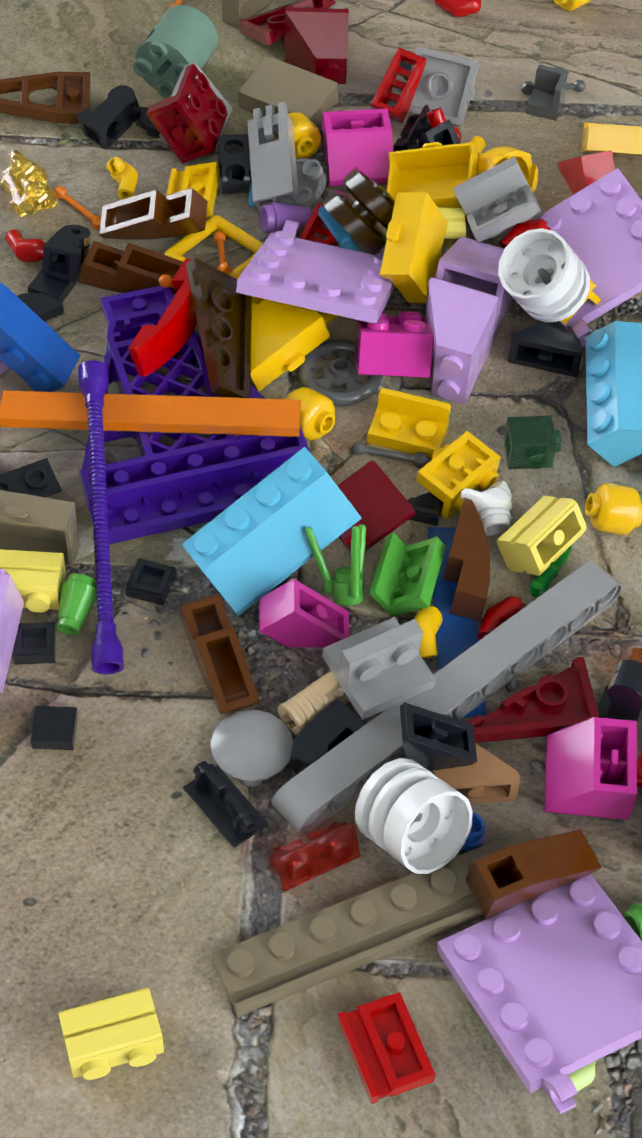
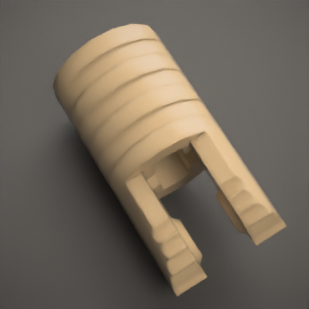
M330 671L279 705L278 714L291 731V734L296 736L336 698L344 705L350 702L332 671Z

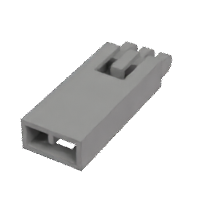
M285 101L278 103L277 114L273 104L265 106L266 116L263 117L262 110L259 107L253 109L254 119L248 120L253 202L259 213L261 206L268 205L270 201L292 205L299 204L293 123L288 115ZM279 133V140H275L274 134Z

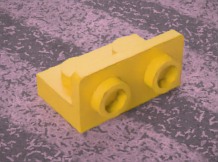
M381 388L378 394L377 409L367 433V443L414 455L422 452L432 459L433 452L443 446L449 428L451 405L434 399Z
M466 431L417 472L416 481L444 503L441 515L449 519L457 511L461 513L464 501L461 498L462 490L467 488L478 492L485 491L492 484L496 483L499 477L497 470L501 456L470 432Z

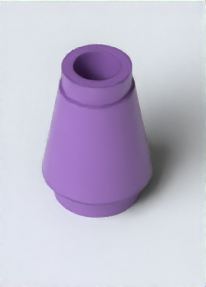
M270 201L268 205H262L260 208V226L264 233H275L283 231L286 220L300 222V229L305 227L311 216V211L308 206L302 207Z

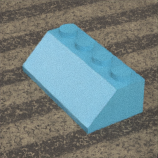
M614 321L585 337L587 445L613 467L642 454V323Z
M304 447L182 543V546L239 616L314 557L305 534L306 527L312 528L319 547L323 550L362 518L325 469Z

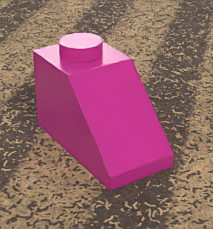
M292 579L260 598V632L286 647H327L350 637L349 612L296 579Z

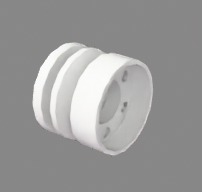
M540 228L528 230L520 234L508 244L499 260L498 276L503 288L533 319L546 323L561 321L573 315L584 304L590 287L589 273L584 263L573 252L568 243L555 231Z
M399 758L385 763L365 783L356 802L355 821L362 834L387 851L388 854L415 874H429L444 867L457 855L465 844L472 827L473 811L469 799L456 789L436 777L413 759Z

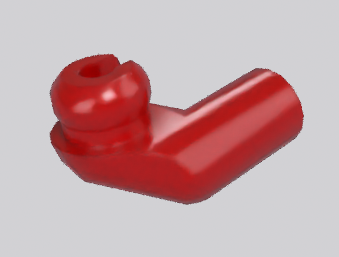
M435 0L437 6L458 18L475 14L481 9L480 0Z
M17 229L6 233L5 241L18 260L22 262L43 261L44 245L47 242H43L41 239H24Z

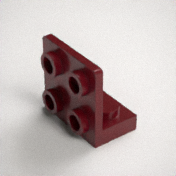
M195 64L187 66L176 95L149 106L146 113L182 164L214 152L218 142V135L221 134L228 115L224 102L215 95L209 86L207 77L200 73Z
M374 460L368 462L337 485L362 518L338 537L350 553L352 528L354 526L359 527L362 524L366 526V552L415 515L414 508Z

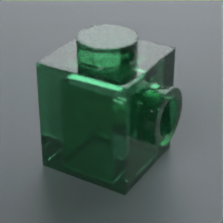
M551 415L507 417L503 442L508 469L553 467L555 452L561 451V434L559 430H554Z

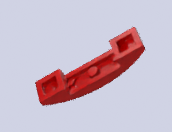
M185 259L172 279L176 295L157 325H143L129 346V351L139 377L148 376L170 360L187 342L198 324L186 264L192 259Z

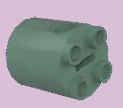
M187 5L172 6L165 11L151 30L146 41L139 46L135 54L136 61L133 64L134 72L142 77L150 86L158 90L161 96L170 98L183 67L194 61L202 70L214 54L218 46V34L214 24L204 13L194 7Z

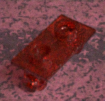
M333 821L331 825L309 834V842L303 843L301 839H298L285 846L274 848L273 854L268 855L267 858L272 870L279 873L282 890L284 892L360 858L354 823L347 824L345 821L342 823Z

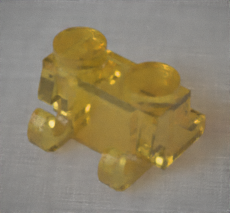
M12 151L9 154L12 164L2 172L4 177L0 179L1 186L7 193L13 196L9 201L12 209L19 216L23 217L26 214L31 216L43 208L48 210L55 207L58 202V196L47 183L48 176L46 171L19 151ZM45 197H49L48 200L41 202Z

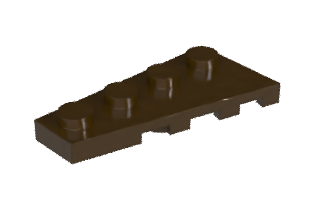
M194 257L186 264L211 393L219 397L250 398L252 296L236 293L237 279Z

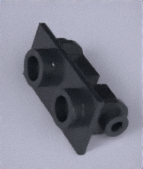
M428 104L424 105L420 114L408 117L406 125L400 134L401 138H398L393 145V152L421 148L422 134L431 129L426 114L430 111Z
M47 458L0 474V490L40 497H48L62 491Z
M202 761L193 769V773L196 775L195 779L185 785L183 789L233 849L268 826L264 818L218 765Z

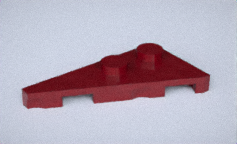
M299 0L238 21L240 33L268 46L285 36L286 7L329 8L336 4V1Z
M584 657L572 660L571 666L557 675L552 676L550 673L541 678L535 686L526 687L501 701L500 708L482 717L479 714L467 721V723L474 726L475 743L544 737L593 717L600 718Z

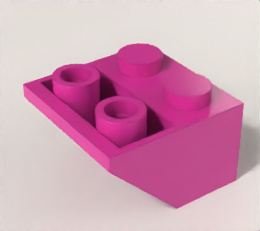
M387 108L323 112L322 147L329 186H345L343 179L355 167L378 184L388 183L389 152H393V139Z
M383 311L377 323L355 319V366L358 374L430 378L434 335L426 318L421 317L420 313L403 311L400 312L399 316H387Z
M593 717L547 735L544 812L629 820L637 797V721Z

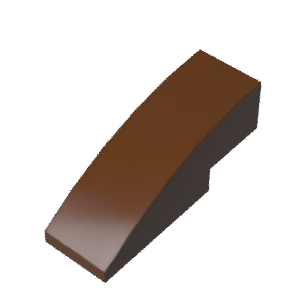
M190 188L164 196L156 189L102 206L99 235L103 238L159 239L205 231L208 201L196 190Z
M93 241L82 265L80 283L119 293L160 286V276L167 274L173 279L183 261L129 242L123 251ZM171 288L172 293L176 294L175 289Z
M464 498L443 580L458 583L450 614L480 621L490 583V553L480 515L473 501Z
M220 594L181 605L179 616L202 677L220 715L258 704L260 700L235 628L230 626Z

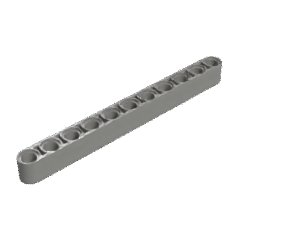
M587 561L433 674L436 678L434 688L404 702L458 720L462 719L611 606L620 595L623 585L595 561ZM404 702L384 710L285 783L276 792L271 802L272 806L300 835L309 834L356 799L370 776L385 763L399 758L408 759L403 746L400 706Z

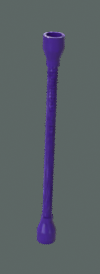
M90 360L79 365L78 383L85 398V407L88 412L98 624L96 625V637L91 648L92 671L98 674L109 675L124 669L123 646L116 634V624L113 622L102 417L104 395L108 388V368L101 361Z

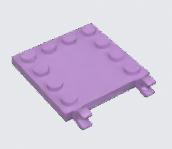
M619 168L538 217L547 221V226L551 228V231L559 234L584 263L590 280L596 285L593 292L601 299L596 305L588 298L566 324H563L570 333L574 334L583 350L586 348L585 337L591 333L586 324L642 291V200Z
M292 220L285 221L283 231L270 233L237 281L236 293L369 323L378 322L395 288L390 279L379 275L385 247L382 249V253L372 255L296 238L300 222Z
M591 874L518 904L437 942V953L529 1093L543 1088L559 1114L576 1107V1102L572 1096L577 1094V1089L572 1080L567 1076L568 1074L642 1038V941Z

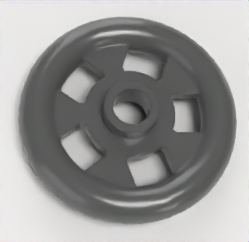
M330 340L321 343L305 356L304 363L298 367V379L301 386L311 388L327 396L333 401L334 406L354 405L370 398L380 387L383 375L361 374L368 377L367 381L364 384L355 382L358 372L355 363L348 359L351 356L355 357V342L348 340ZM334 354L336 358H332L327 362L322 359L328 355ZM321 370L323 379L314 380L312 372ZM330 386L346 387V391H332Z

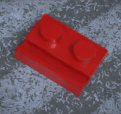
M400 992L357 1007V1010L345 1013V1011L338 1013V1024L371 1104L378 1102V1099L389 1095L393 1097L434 1082L436 1074Z

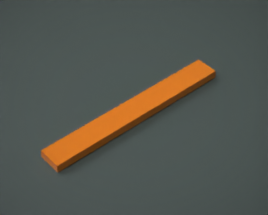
M3 390L0 403V427L89 430L85 398L82 393ZM105 394L104 406L102 407L103 430L299 437L301 400Z

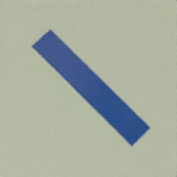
M427 527L428 539L438 537L446 545L433 592V606L439 609L443 618L442 624L436 633L438 671L479 641L478 621L450 614L458 583L443 580L456 527ZM485 701L464 717H476L479 714L482 717L486 716Z

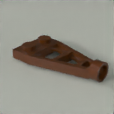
M51 72L0 79V94L22 92L21 101L19 102L0 98V113L54 123L77 124L79 123L77 115L85 108L89 110L90 72ZM42 89H54L57 91L56 103L53 105L34 103L29 100V95L33 91Z

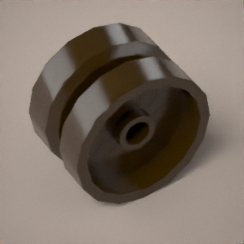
M355 167L343 179L345 188L355 199L351 200L343 192L333 190L323 200L322 204L331 216L358 243L375 255L386 246L387 241L385 233L377 223L379 222L388 229L395 200L375 180L372 181Z

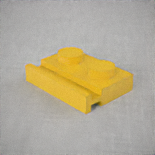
M217 162L186 166L185 171L179 172L176 168L171 169L166 196L193 188L208 201L206 217H212L221 172Z

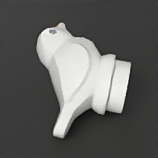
M498 481L483 492L467 488L461 491V498L463 500L467 498L473 501L480 515L486 536L501 535L511 527V514L509 511L512 509V494L505 481Z

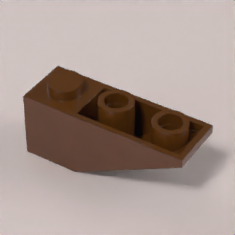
M580 829L513 844L479 858L473 862L465 880L484 917L488 918L594 873L602 867Z

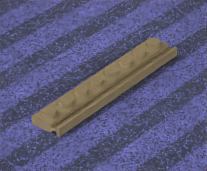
M529 827L455 856L444 867L429 874H410L212 953V963L226 995L233 1005L236 1017H240L483 917L484 915L465 880L473 862L513 844L535 840L536 838Z

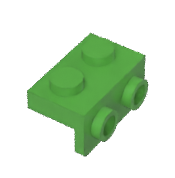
M395 533L387 535L369 591L370 595L392 617L429 607L446 545L438 537L407 546Z

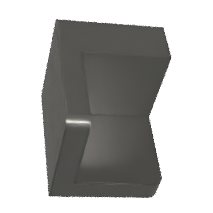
M539 65L536 70L534 89L527 103L526 114L556 121L564 103L569 71Z

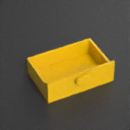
M584 122L581 152L600 153L612 150V154L642 156V127Z
M439 142L426 143L423 145V148L389 152L390 167L387 192L395 200L397 192L426 191L437 207L462 208L453 188L477 176L479 158L473 142L444 146Z
M426 191L397 192L392 218L386 233L387 241L379 274L384 278L390 279L408 303H427L429 280L431 277H436L448 223Z
M264 299L252 309L250 383L258 392L287 370L292 372L302 365L305 361V356L330 337L323 317L316 310Z

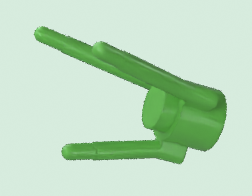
M362 524L359 527L354 526L352 528L351 567L336 569L334 577L330 576L312 528L306 527L305 534L323 579L324 593H333V601L337 605L350 606L363 602L365 599L363 571L366 526Z

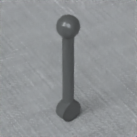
M583 80L567 83L566 90L574 89L576 92H582L585 89V83ZM531 81L522 83L521 89L523 94L529 95L532 93L534 84Z
M356 441L352 445V452L355 455L367 453L413 462V465L417 468H423L428 463V456L422 452L410 455L369 447L361 441Z

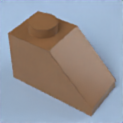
M477 743V762L473 765L430 771L469 799L470 805L516 801L520 784L519 772Z

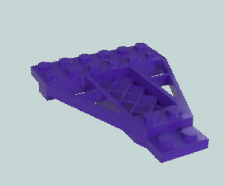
M157 286L101 298V308L108 326L106 334L107 345L103 363L108 368V388L112 382H115L118 385L120 394L165 395L167 391H170L179 396L219 397L211 393L201 338L195 331H193L187 342L174 355L183 354L179 360L171 358L162 365V367L171 370L166 377L155 372L146 377H139L129 346L143 325H157L174 298L171 287L163 288ZM127 374L135 377L131 384L129 383ZM180 374L193 379L189 386L175 380ZM145 381L158 386L153 394L140 389ZM250 384V398L266 399ZM301 427L299 437L212 434L208 440L194 433L152 432L148 438L146 432L104 431V443L131 437L137 441L141 457L105 464L109 544L210 522L302 448L306 447L309 451ZM163 435L177 440L172 447L158 442ZM88 436L82 470L79 471L82 492L93 525Z

